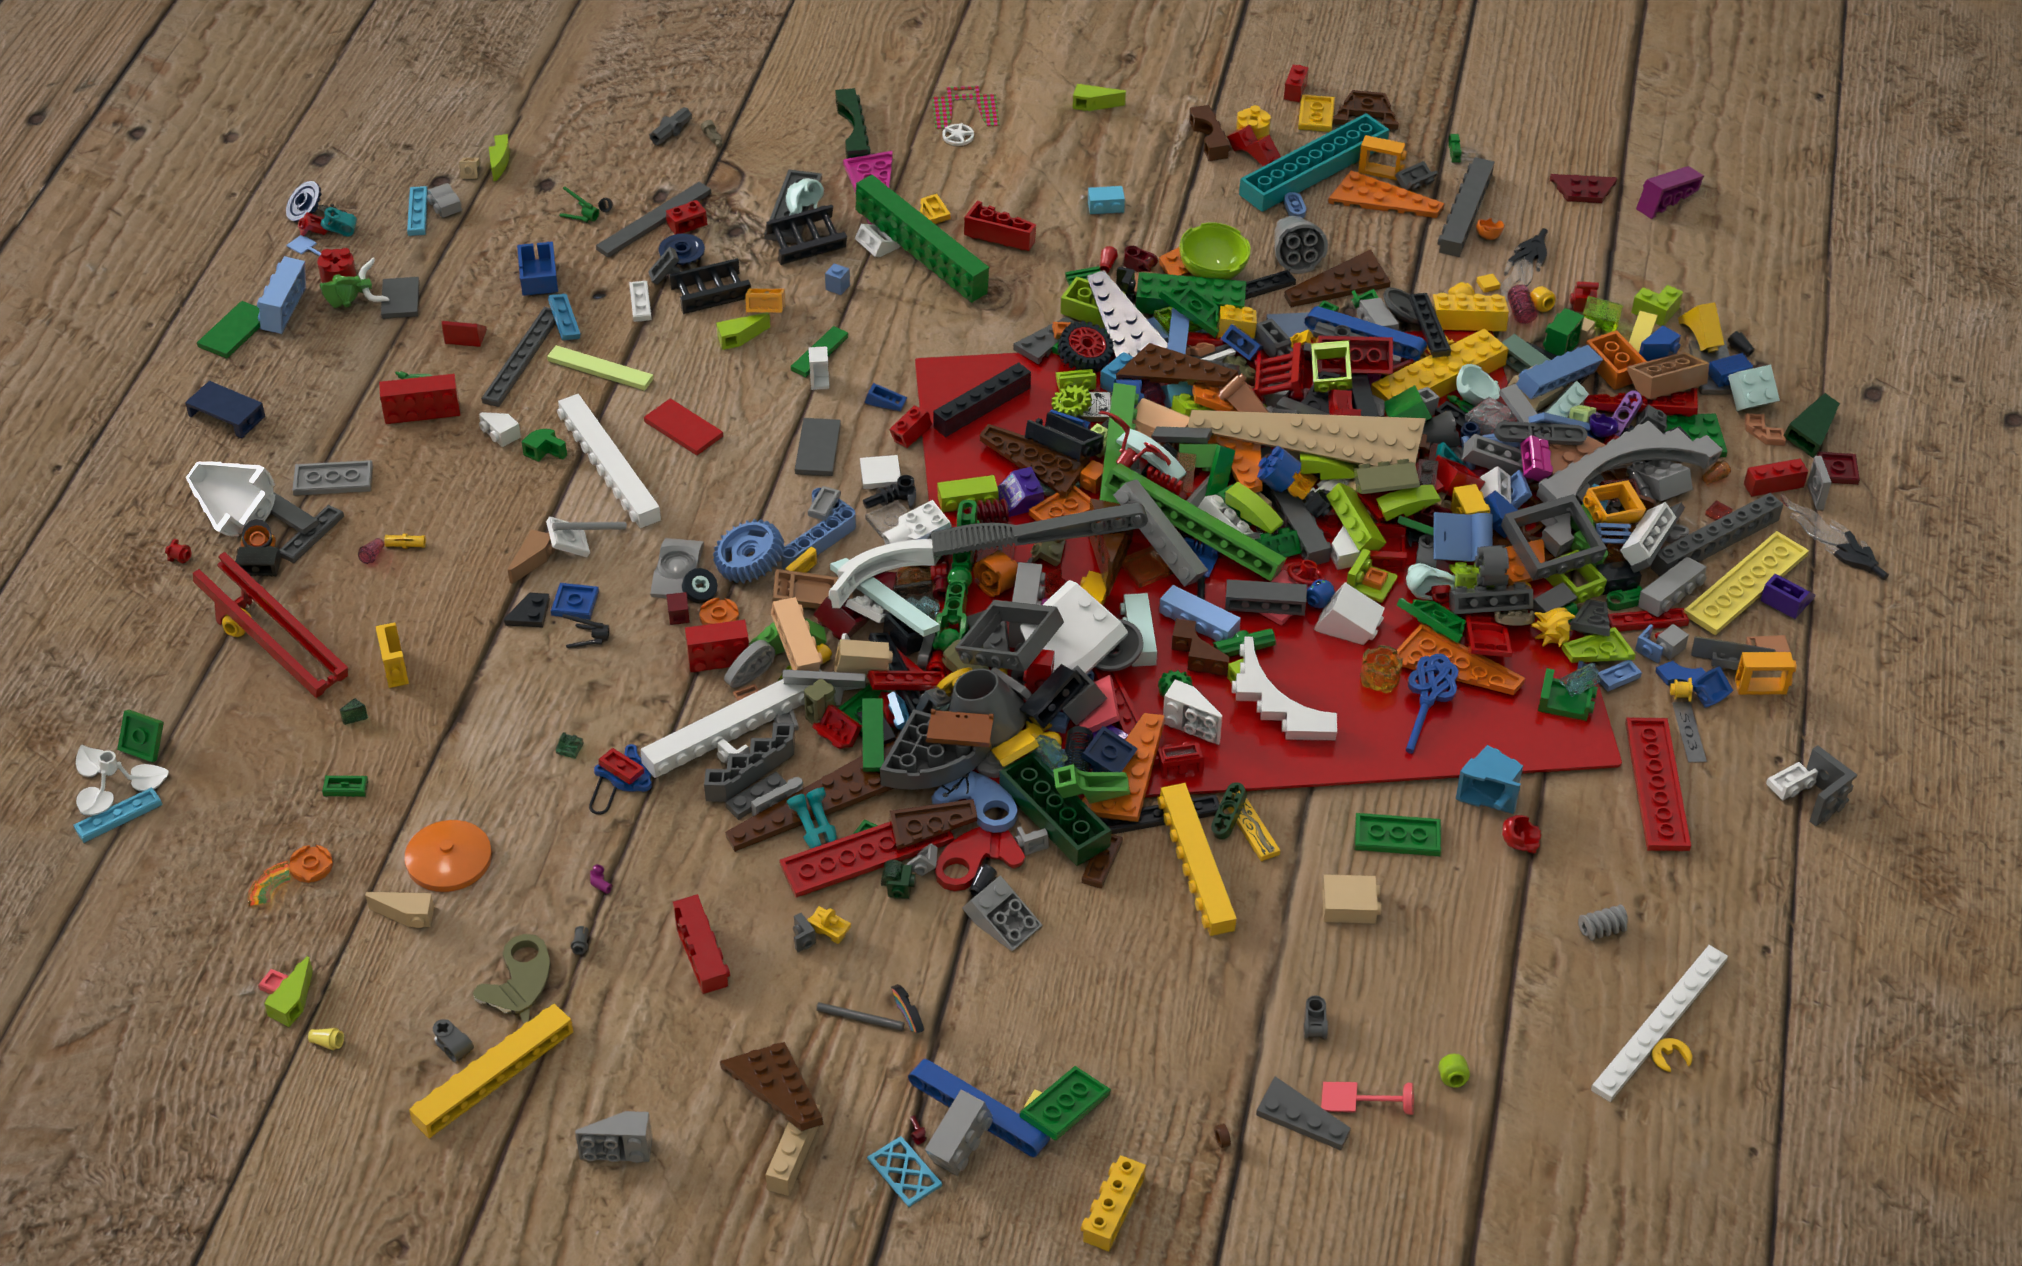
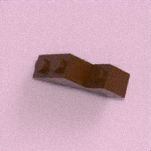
M1176 618L1172 635V649L1189 652L1187 670L1227 676L1229 656L1198 637L1196 621Z

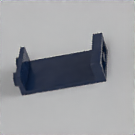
M208 381L185 402L189 417H193L198 411L233 425L236 437L241 439L266 417L262 402L212 381Z

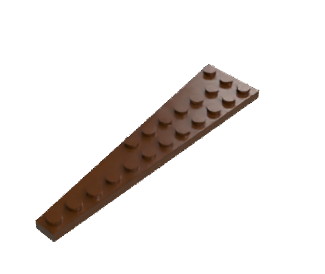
M896 740L884 744V761ZM862 755L726 831V838L735 852L803 825L797 812L788 806L787 800L799 794H804L806 798V794L816 788L823 787L826 791V797L822 801L825 816L894 788L881 785L880 772H863ZM807 802V808L812 821L816 820V818L813 814L810 805Z

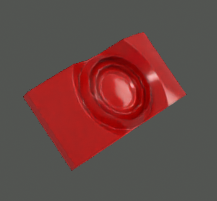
M1465 614V637L1468 640L1469 654L1512 657L1507 625L1496 622L1493 616Z

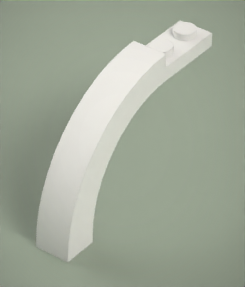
M932 539L907 540L879 546L847 561L838 569V580L829 590L832 608H841L855 588L874 575L900 567L935 566L941 556H934Z

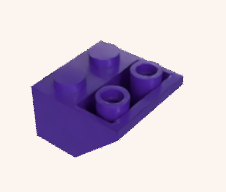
M1774 574L1765 584L1760 601L1796 619L1815 598V594Z

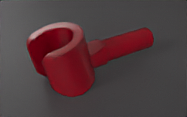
M912 1115L910 1120L915 1131L911 1133V1137L914 1143L919 1145L927 1140L925 1136L926 1131L925 1128L919 1126L916 1117Z

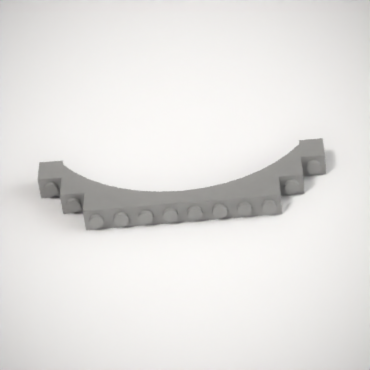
M1647 421L1643 424H1638L1630 432H1624L1618 439H1612L1604 447H1598L1592 454L1584 455L1578 462H1572L1566 469L1557 471L1552 477L1543 479L1538 485L1539 489L1536 496L1544 503L1572 494L1576 497L1580 490L1599 474L1619 465L1642 460H1672L1698 465L1706 469L1718 461L1723 449L1708 435L1692 441L1679 428L1663 434L1650 421ZM1570 513L1541 521L1546 526L1541 538L1544 541V547L1555 558L1570 550L1575 538L1571 534Z

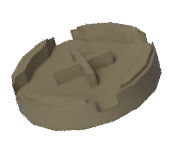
M1527 609L1506 610L1504 612L1496 611L1495 621L1505 625H1528L1535 621V614L1533 611L1528 613Z

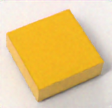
M1493 273L1477 277L1476 280L1484 293L1498 290L1501 286Z

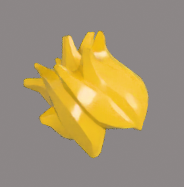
M1560 607L1546 613H1534L1542 622L1532 623L1531 627L1542 631L1535 639H1544L1543 647L1548 643H1558L1560 647L1563 643L1569 641V633L1572 630L1568 620L1575 618V615L1571 614L1566 608Z

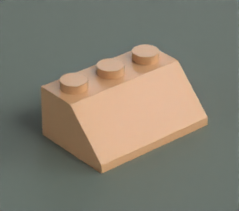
M1142 398L1135 408L1137 409L1136 420L1132 421V423L1136 424V431L1152 439L1151 436L1156 426L1188 427L1190 417ZM1157 442L1161 446L1165 444L1163 442ZM1182 443L1169 444L1179 452V444Z

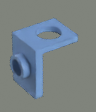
M1650 624L1638 637L1635 651L1659 663L1663 647L1650 640L1653 625Z

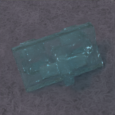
M1591 663L1562 677L1559 682L1566 687L1569 695L1572 697L1600 683L1601 679L1598 676L1599 671Z

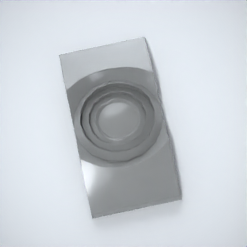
M664 539L660 548L659 561L654 570L651 597L667 598L666 594L683 593V578L689 571L698 568L704 541Z

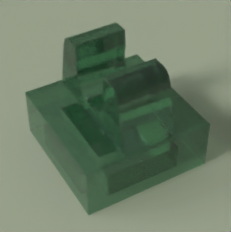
M563 732L555 748L556 754L576 759L584 744L583 738Z

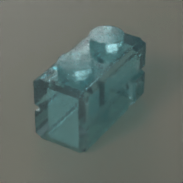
M1039 735L1036 738L1039 746L1030 753L1034 752L1051 770L1064 767L1068 756L1061 749L1057 740L1045 735Z

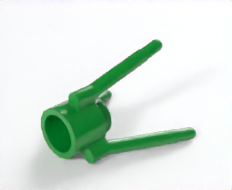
M564 186L563 189L579 201L578 204L583 207L581 210L583 217L563 213L559 215L565 218L582 220L586 223L589 220L596 221L600 214L599 209Z

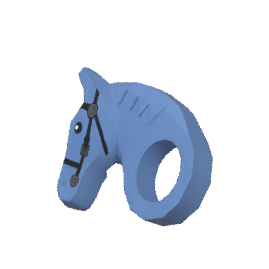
M970 771L963 777L942 785L932 796L933 805L955 802L960 799H974L977 824L985 831L993 833L1005 832L1012 828L1017 820V806L1013 797L997 782L975 771ZM994 807L1003 808L1009 813L1000 820L989 819L984 815L988 809Z

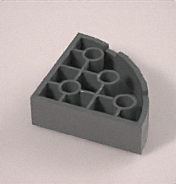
M913 709L880 768L881 785L909 790L945 785L963 777L978 766L991 750V746L989 748L926 742L931 714Z

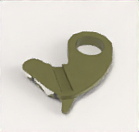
M530 934L513 937L505 944L503 959L510 972L511 979L502 985L479 984L473 991L476 1002L493 1007L505 1014L517 1013L521 1016L523 1024L529 1021L530 1007L541 995L547 983L551 965L544 940ZM523 947H531L538 951L537 956L528 962H519L512 957L518 949Z

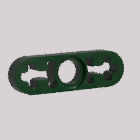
M1235 782L1230 784L1223 796L1211 824L1212 832L1217 839H1226L1233 831L1247 798V792L1241 783ZM1226 808H1235L1232 814H1224ZM1223 824H1224L1225 829L1223 828V829H1221L1220 831H1218V828H1219V829L1222 828V827H1223Z

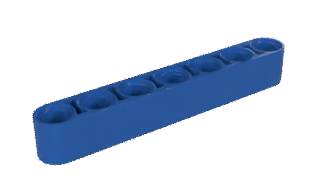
M1318 306L1314 307L1304 319L1305 325L1311 330H1315L1316 324L1321 322L1334 327L1345 325L1350 328L1352 333L1365 337H1393V354L1406 359L1413 358L1414 361L1418 360L1427 349V343L1421 337Z
M927 1059L921 1060L908 1075V1079L913 1086L949 1108L960 1090L984 1101L993 1116L992 1124L987 1131L1031 1157H1036L1050 1141L1049 1136L1020 1118V1114Z

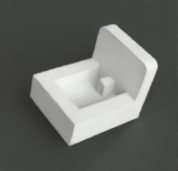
M725 739L717 742V756L723 763L728 764L729 753L750 754L749 747L746 744L736 750Z

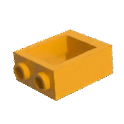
M1365 135L1361 144L1358 173L1398 181L1395 175L1397 172L1405 169V164H1403L1407 156L1405 143ZM1370 151L1397 156L1396 166L1391 167L1369 162Z
M749 288L746 293V312L782 313L785 308V289Z
M1628 480L1588 488L1583 498L1584 506L1588 509L1596 524H1631L1640 522L1646 511L1644 504ZM1618 498L1626 511L1607 514L1600 501Z
M1742 652L1735 676L1738 695L1787 694L1789 686H1792V675L1796 672L1797 668L1796 661L1793 660L1791 652ZM1753 671H1782L1781 677L1751 678Z

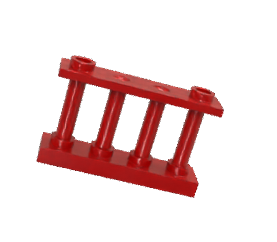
M1301 342L1293 344V351L1290 354L1264 359L1262 351H1258L1257 359H1255V388H1252L1260 401L1263 403L1264 395L1287 390L1294 391L1296 398L1302 397L1305 355ZM1290 361V363L1266 368V366ZM1289 371V373L1265 378L1267 375ZM1288 380H1289L1288 383L1279 384V385L1270 386V387H1265V385H1270V384L1279 383V382H1284V381H1288Z

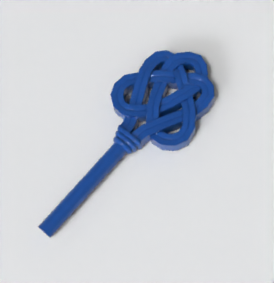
M1444 654L1421 657L1417 663L1416 670L1411 672L1408 677V688L1413 693L1420 694L1419 700L1421 705L1406 747V752L1408 753L1414 752L1428 709L1434 705L1435 700L1447 702L1455 697L1457 689L1455 682L1458 676V668Z

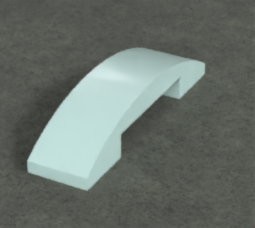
M1130 429L1125 446L1126 450L1129 447L1138 454L1146 447L1144 442L1150 443L1159 448L1171 460V464L1168 466L1166 461H1163L1152 452H1145L1141 457L1159 469L1161 474L1164 472L1170 475L1171 479L1172 477L1177 478V482L1186 475L1185 469L1164 447L1145 434ZM1123 433L1118 439H1116V442L1121 446L1123 444L1125 433Z

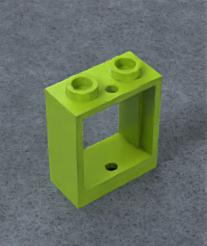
M1349 340L1311 344L1315 392H1328L1333 389H1353ZM1345 357L1347 377L1319 379L1317 360Z
M1575 550V551L1570 552V553H1568V554H1565V555H1563V556L1570 555V554H1573V553H1576V552H1580V551H1579V550ZM1591 563L1576 569L1589 582L1580 587H1576L1565 573H1557L1546 578L1553 587L1563 582L1577 596L1576 601L1571 602L1575 604L1583 603L1587 599L1603 594L1607 579ZM1576 568L1571 569V570H1567L1565 573H1568V572H1570V571H1573V570H1575Z

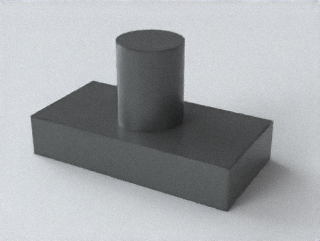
M669 247L648 271L652 283L658 285L667 274L680 272V268L675 266L679 258L674 248Z

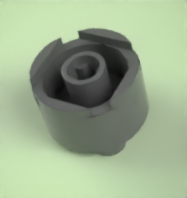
M1505 545L1477 547V556H1475V567H1479L1477 585L1496 586L1508 584L1509 575H1505V573L1509 569V559Z

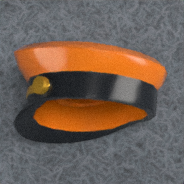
M254 519L244 526L241 547L275 546L276 539L265 521Z

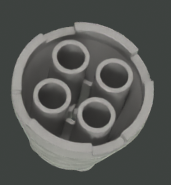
M1288 216L1277 222L1274 231L1275 256L1280 265L1289 270V272L1306 273L1315 269V266L1325 258L1328 250V241L1324 232L1317 225L1302 217Z

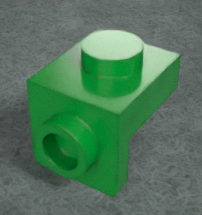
M1374 289L1360 296L1354 290L1352 291L1354 298L1351 301L1355 309L1359 308L1360 300L1379 297Z

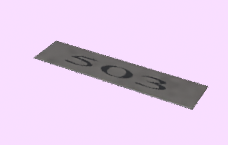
M1672 702L1688 762H1707L1691 703Z

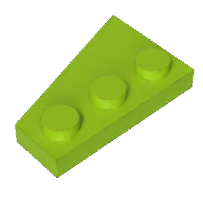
M1616 627L1610 628V636L1592 634L1563 643L1562 650L1571 663H1578L1579 661L1635 660L1636 656Z

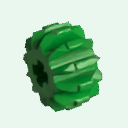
M1179 669L1176 672L1169 670L1168 673H1163L1158 681L1160 696H1165L1174 680L1193 686L1191 677L1187 676L1186 672L1180 673Z

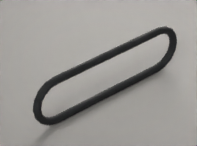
M603 777L599 778V781L597 783L594 794L589 804V809L594 814H604L609 810L617 788L614 786L613 792L611 794V797L605 810H593L592 805Z

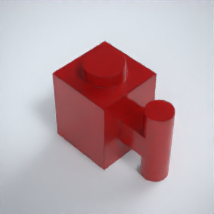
M1576 282L1574 293L1570 294V304H1573V311L1595 313L1599 283Z

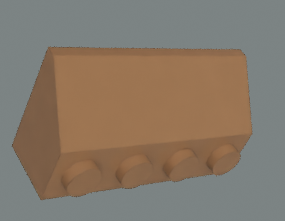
M1681 352L1628 366L1627 371L1637 392L1645 396L1646 399L1654 400L1660 396H1669L1671 393L1684 392L1686 389L1698 388L1701 385L1707 384L1709 363L1686 352Z

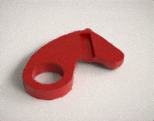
M977 827L960 835L944 848L936 862V880L944 889L954 892L966 890L971 886L976 871L981 866L985 857L1004 861L1007 866L1016 869L1024 863L1025 855L1009 830L993 833ZM952 864H960L965 866L969 872L962 878L954 879L946 876L944 870Z

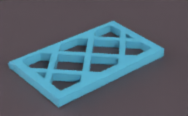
M902 1136L867 1157L908 1207H911L942 1186V1182ZM901 1144L906 1150V1154L894 1153L893 1148ZM880 1156L888 1157L886 1166H880L875 1159ZM891 1159H905L904 1167H890ZM915 1160L921 1169H907L908 1161ZM889 1172L902 1174L901 1182L895 1183L888 1175ZM906 1174L919 1176L918 1185L904 1184ZM923 1176L929 1177L934 1184L929 1187L921 1186ZM903 1189L916 1190V1195L908 1199L903 1193Z

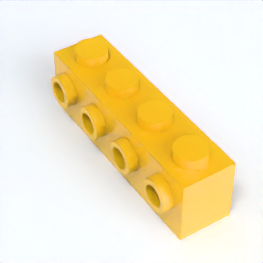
M1122 1155L1119 1156L1116 1163L1113 1162L1108 1173L1109 1178L1107 1181L1102 1182L1099 1190L1101 1195L1098 1200L1094 1199L1090 1208L1091 1215L1089 1218H1085L1082 1223L1083 1242L1108 1252L1110 1251L1145 1179V1164Z

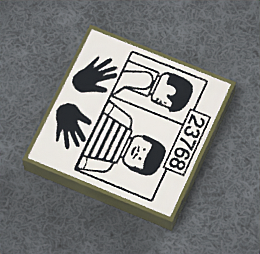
M1089 392L1092 397V406L1088 407V412L1083 411V416L1077 415V418L1088 422H1109V416L1099 414V412L1106 411L1110 413L1111 392Z

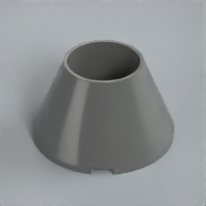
M974 669L961 675L955 682L949 711L994 714L991 733V745L994 744V747L1016 736L1022 730L1027 720V717L1020 710L1021 706L1025 703L1023 698L993 671Z

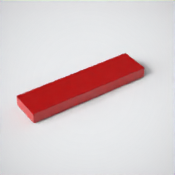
M1684 608L1669 609V611L1664 612L1659 617L1648 611L1608 614L1610 628L1616 627L1619 632L1645 630L1650 624L1653 625V629L1668 628L1672 624L1677 627L1689 625V619L1684 612Z
M870 670L867 677L873 690H930L937 688V685L945 678L943 671Z

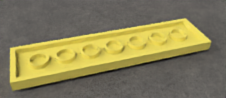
M1776 531L1685 608L1684 612L1687 614L1688 619L1712 634L1717 635L1762 596L1765 584L1774 574L1784 577L1808 556L1809 550Z

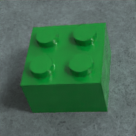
M1564 308L1560 314L1557 313L1554 321L1546 327L1545 333H1547V336L1543 342L1544 350L1557 356H1562L1568 351L1572 352L1580 342L1584 315Z

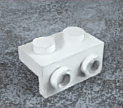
M1798 762L1769 777L1766 784L1782 800H1785L1790 796H1796L1805 788H1811L1816 783L1818 771L1816 769L1808 771Z

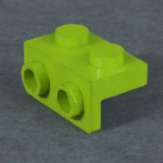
M1092 369L1056 372L1059 393L1061 388L1067 389L1068 385L1070 388L1077 385L1078 388L1084 386V390L1096 389V374L1093 373Z

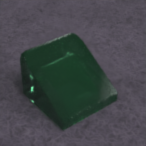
M356 698L340 709L344 725L368 718L366 706Z

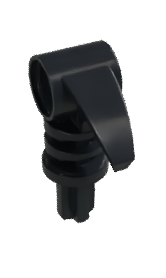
M902 475L897 479V485L891 484L890 487L886 486L884 489H877L875 495L863 499L864 507L868 509L879 504L885 507L889 503L894 502V500L901 499L908 500L909 509H914L916 505L914 478L910 475Z

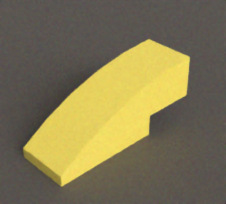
M1639 311L1629 341L1638 353L1641 342L1654 331L1657 315Z

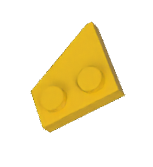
M937 194L921 198L920 213L934 224L951 219L950 212Z

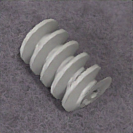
M1621 904L1612 906L1609 909L1604 908L1602 911L1597 910L1594 913H1587L1586 916L1580 915L1578 919V925L1582 934L1588 936L1591 941L1595 940V934L1601 939L1603 938V932L1606 936H1610L1611 930L1614 934L1619 933V928L1622 932L1627 931L1628 916L1624 906Z

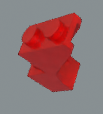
M1250 124L1226 136L1234 151L1244 150L1248 152L1262 166L1281 158L1270 135L1257 139Z

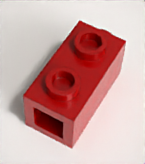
M914 405L889 429L894 442L905 448L911 446L932 426L930 414L926 409H921Z

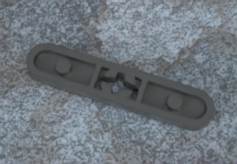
M1502 421L1494 429L1495 437L1503 442L1522 443L1532 435L1539 439L1547 440L1548 444L1581 445L1588 435L1584 427L1568 424ZM1539 430L1542 434H1544L1543 437L1540 435V433H1537Z

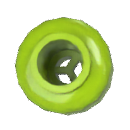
M1448 1054L1440 1060L1438 1065L1442 1082L1446 1086L1457 1088L1467 1083L1470 1078V1070L1463 1056Z

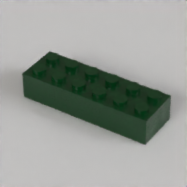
M1034 752L1000 770L999 785L1013 797L1015 804L1040 829H1046L1051 841L1076 866L1111 847L1112 830L1077 795L1062 798L1055 786L1054 772Z

